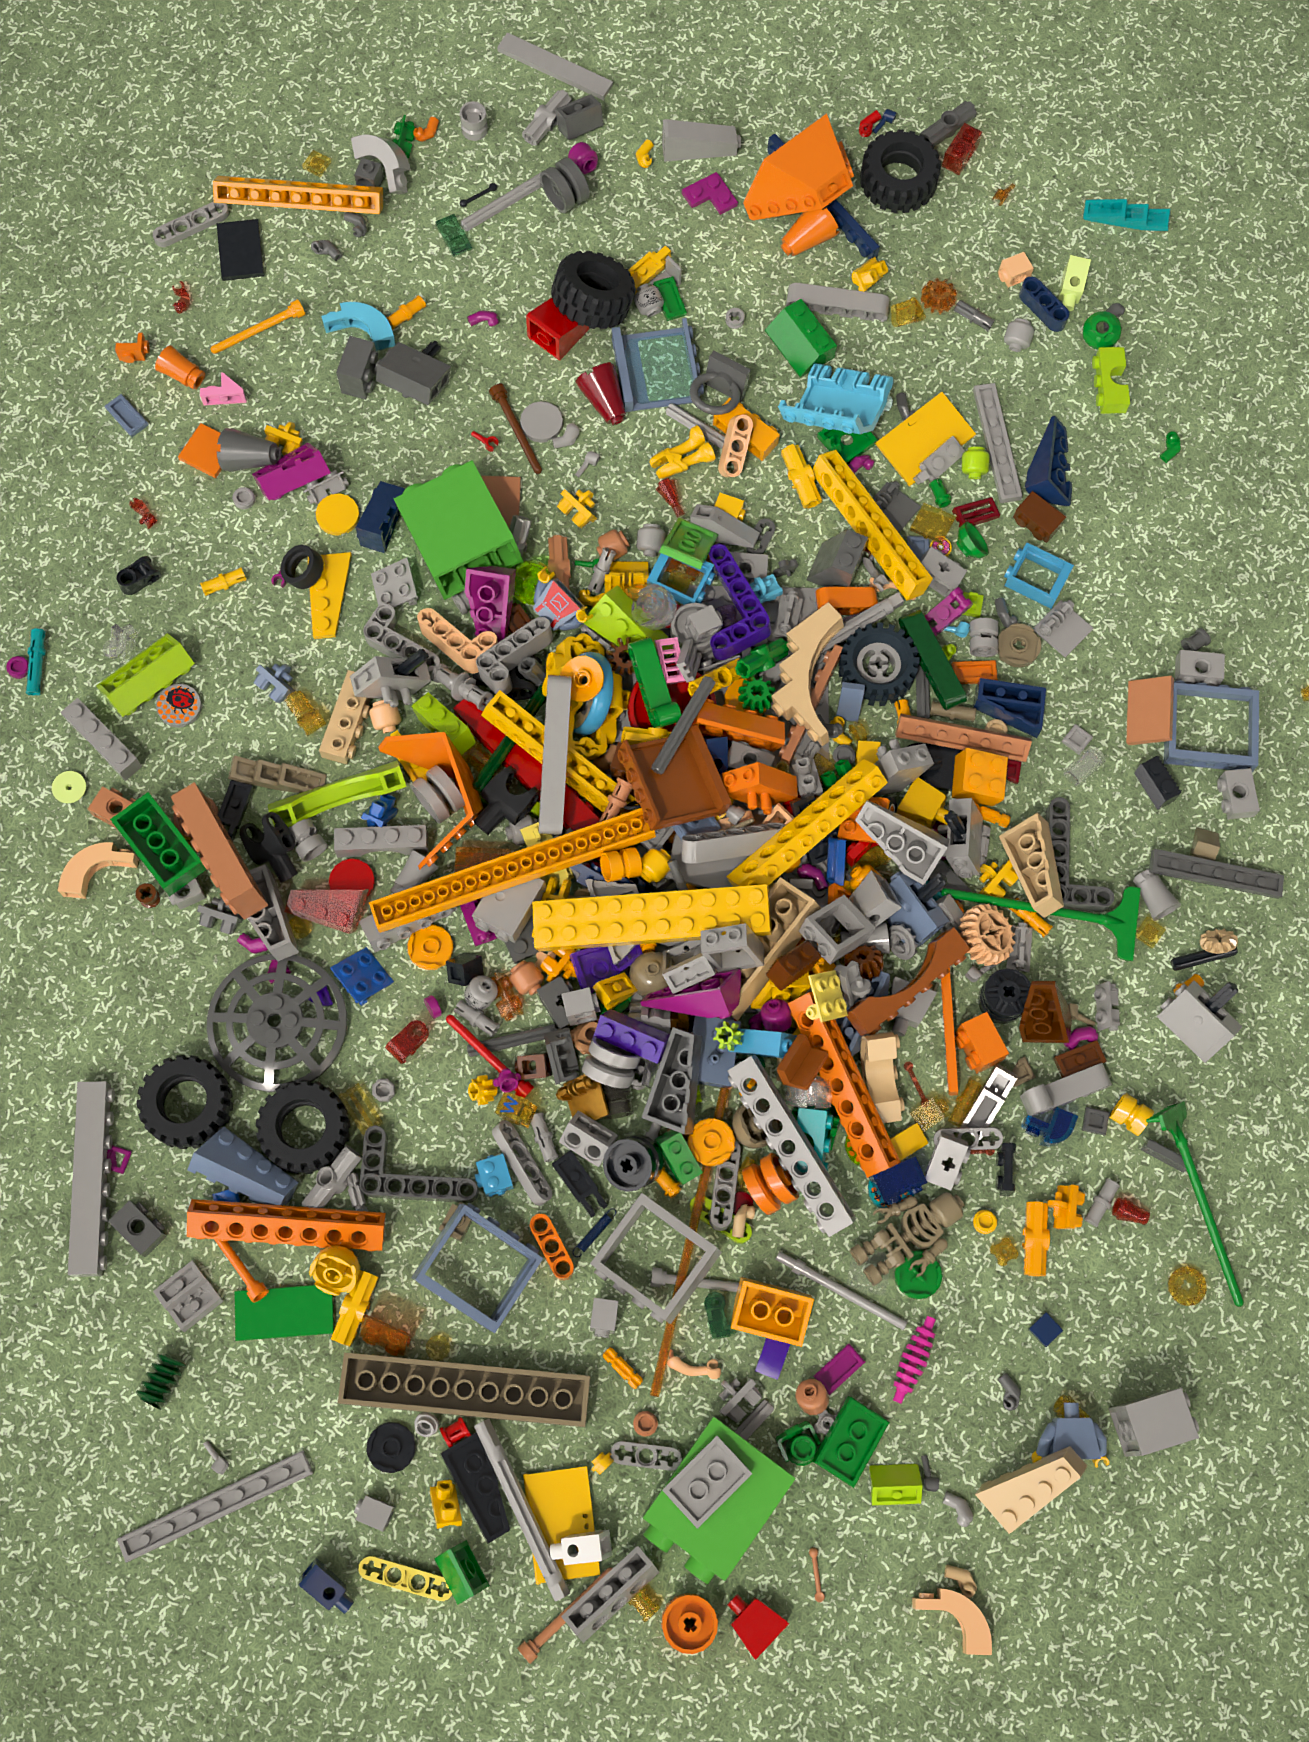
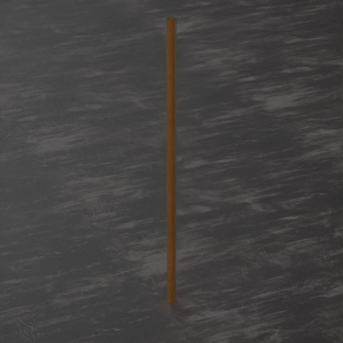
M720 1088L713 1118L723 1120L729 1089ZM702 1165L701 1169L703 1173L700 1174L688 1226L696 1233L712 1166ZM687 1238L685 1239L672 1298L687 1278L694 1243ZM678 1315L671 1324L666 1321L650 1396H660Z

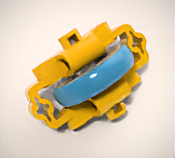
M581 633L577 637L569 636L557 645L556 652L548 654L546 678L543 682L542 693L544 696H547L548 675L560 676L563 667L571 659L578 656H587L600 664L604 673L603 687L598 695L589 701L577 702L570 699L568 745L587 760H595L606 752L607 744L611 745L615 741L617 732L616 718L623 710H627L630 691L622 690V676L612 671L614 664L609 663L604 656L603 645L593 641L589 635ZM583 677L582 684H586L588 678ZM573 732L580 735H589L590 738L583 737L579 741H574Z

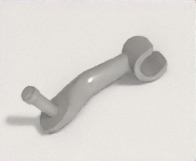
M873 555L869 558L864 557L862 562L868 573L874 578V585L880 592H883V586L890 582L883 574L879 573L871 562L874 559Z

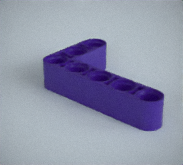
M716 544L710 549V562L714 564V572L743 618L739 622L714 634L710 639L714 657L718 660H726L768 638L772 628L767 612L728 548L723 544ZM738 590H744L742 593H736ZM748 607H755L753 610H746ZM759 624H765L761 628L756 627ZM745 634L744 637L737 638L738 635ZM719 645H726L724 648H717Z

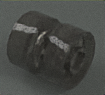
M601 1084L609 1115L605 1116L604 1119H616L634 1114L632 1100L627 1098L630 1094V1088H615Z

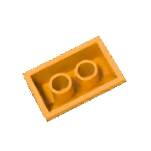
M740 1277L734 1301L731 1329L802 1347L814 1298L809 1294Z

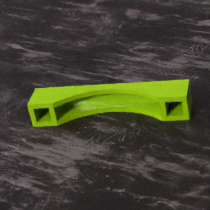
M394 761L267 805L269 812L278 814L287 827H291L301 820L308 819L339 805L367 797L387 794L407 786L398 762Z

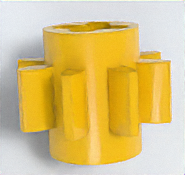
M480 1075L476 1079L471 1080L472 1083L469 1084L468 1094L472 1101L478 1100V1105H485L490 1101H494L498 1089L493 1085V1079L488 1080L487 1075Z

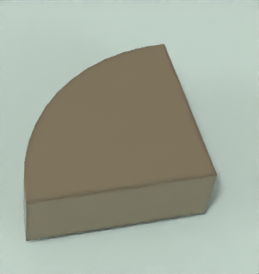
M1025 1057L1021 1058L1013 1067V1073L1018 1075L1013 1085L1014 1088L1036 1078Z

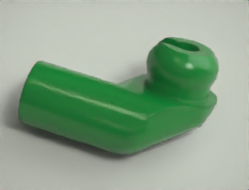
M1174 431L1166 435L1167 449L1160 455V459L1165 463H1168L1181 450L1180 438Z

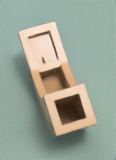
M113 842L88 846L74 855L65 866L60 878L58 892L63 897L86 899L89 881L98 870L107 866L137 868L139 859L131 850L120 849L117 852L118 848Z
M937 1588V1598H934V1593H919V1598L912 1597L913 1609L943 1610L951 1613L958 1620L963 1635V1653L992 1655V1641L988 1623L980 1609L970 1599L960 1593L944 1588Z

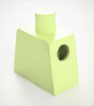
M1072 255L1068 259L1063 271L1058 300L1063 301L1062 304L1068 311H1073L1075 303L1078 304L1081 299L1091 259Z

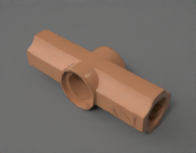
M553 535V537L548 538V575L554 572L555 576L552 579L558 578L570 590L569 578L571 576L567 537Z

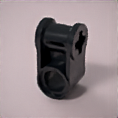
M143 556L120 570L116 580L124 594L133 595L159 580L162 574L151 564L149 556ZM132 580L131 583L124 584L126 581Z

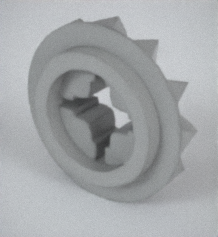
M895 924L888 929L889 947L893 954L903 960L912 958L917 953L916 947L919 944L915 942L916 936L911 934V928H906L904 924ZM904 939L906 943H900L899 941Z

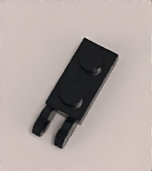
M235 780L230 781L218 813L222 824L230 826L228 834L232 841L235 839L237 829L240 828L254 790L253 785Z
M571 1150L551 1164L577 1202L582 1204L591 1218L596 1214L592 1206L585 1200L593 1194L600 1207L605 1209L608 1206L598 1192V1187Z

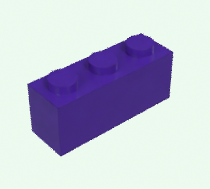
M612 1009L600 1015L594 1037L656 1064L661 1062L670 1034Z

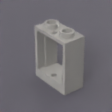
M843 895L808 916L799 932L805 940L814 946L821 954V957L829 964H832L867 942L875 927ZM832 914L852 935L839 945L818 924Z
M746 923L700 931L701 953L718 972L764 966L763 943Z
M701 940L685 941L663 951L662 975L673 994L715 975V967L701 953Z

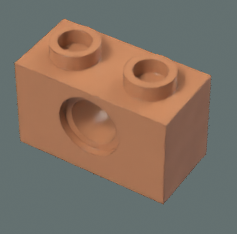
M102 786L88 807V810L92 816L116 828L110 820L118 814L113 813L114 809L118 806H123L122 810H124L136 800L133 798L127 800L122 797L123 794L114 788L108 790Z

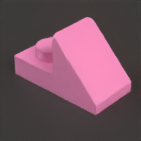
M221 372V387L208 386L207 388H200V397L203 405L247 403L244 390L223 372Z

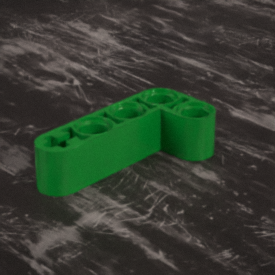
M651 637L628 643L629 656L652 727L661 728L677 723L681 716V711L678 704L671 701Z

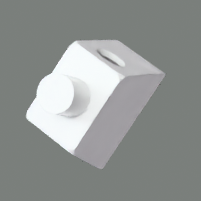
M609 1530L568 1535L561 1538V1543L550 1545L552 1560L563 1559L564 1565L603 1561L612 1556Z

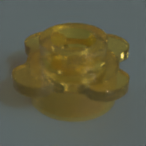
M1003 1238L999 1244L990 1247V1253L995 1255L1000 1266H1006L1009 1260L1016 1259L1019 1255L1009 1238Z

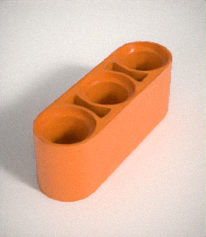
M822 587L815 591L817 609H820L829 602L840 615H859L878 603L876 589L873 587Z
M536 1214L530 1221L532 1234L554 1276L559 1280H568L574 1273L573 1262L550 1218L545 1214ZM538 1220H544L548 1223L545 1231L538 1232L535 1230L534 1225ZM548 1242H557L559 1249L555 1253H548L545 1250ZM562 1262L570 1266V1271L565 1275H560L556 1271L558 1264Z

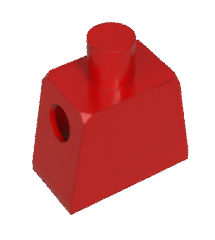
M736 1594L727 1603L728 1607L737 1615L730 1624L755 1660L789 1625L784 1618L756 1597L747 1604Z

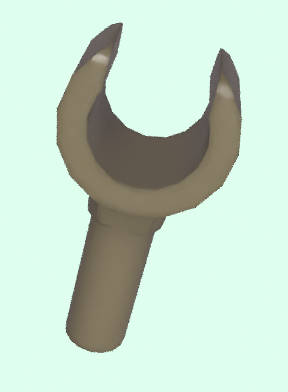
M1068 1004L1072 1020L1077 1019L1091 1027L1095 1025L1094 1021L1078 1013V1005Z

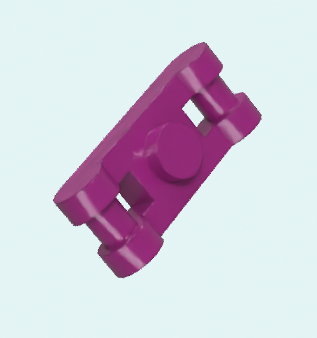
M960 587L954 589L949 596L924 615L928 624L933 619L937 622L935 627H931L935 636L972 607L973 603L970 599L964 597V592ZM955 601L959 603V607L956 609L951 605Z

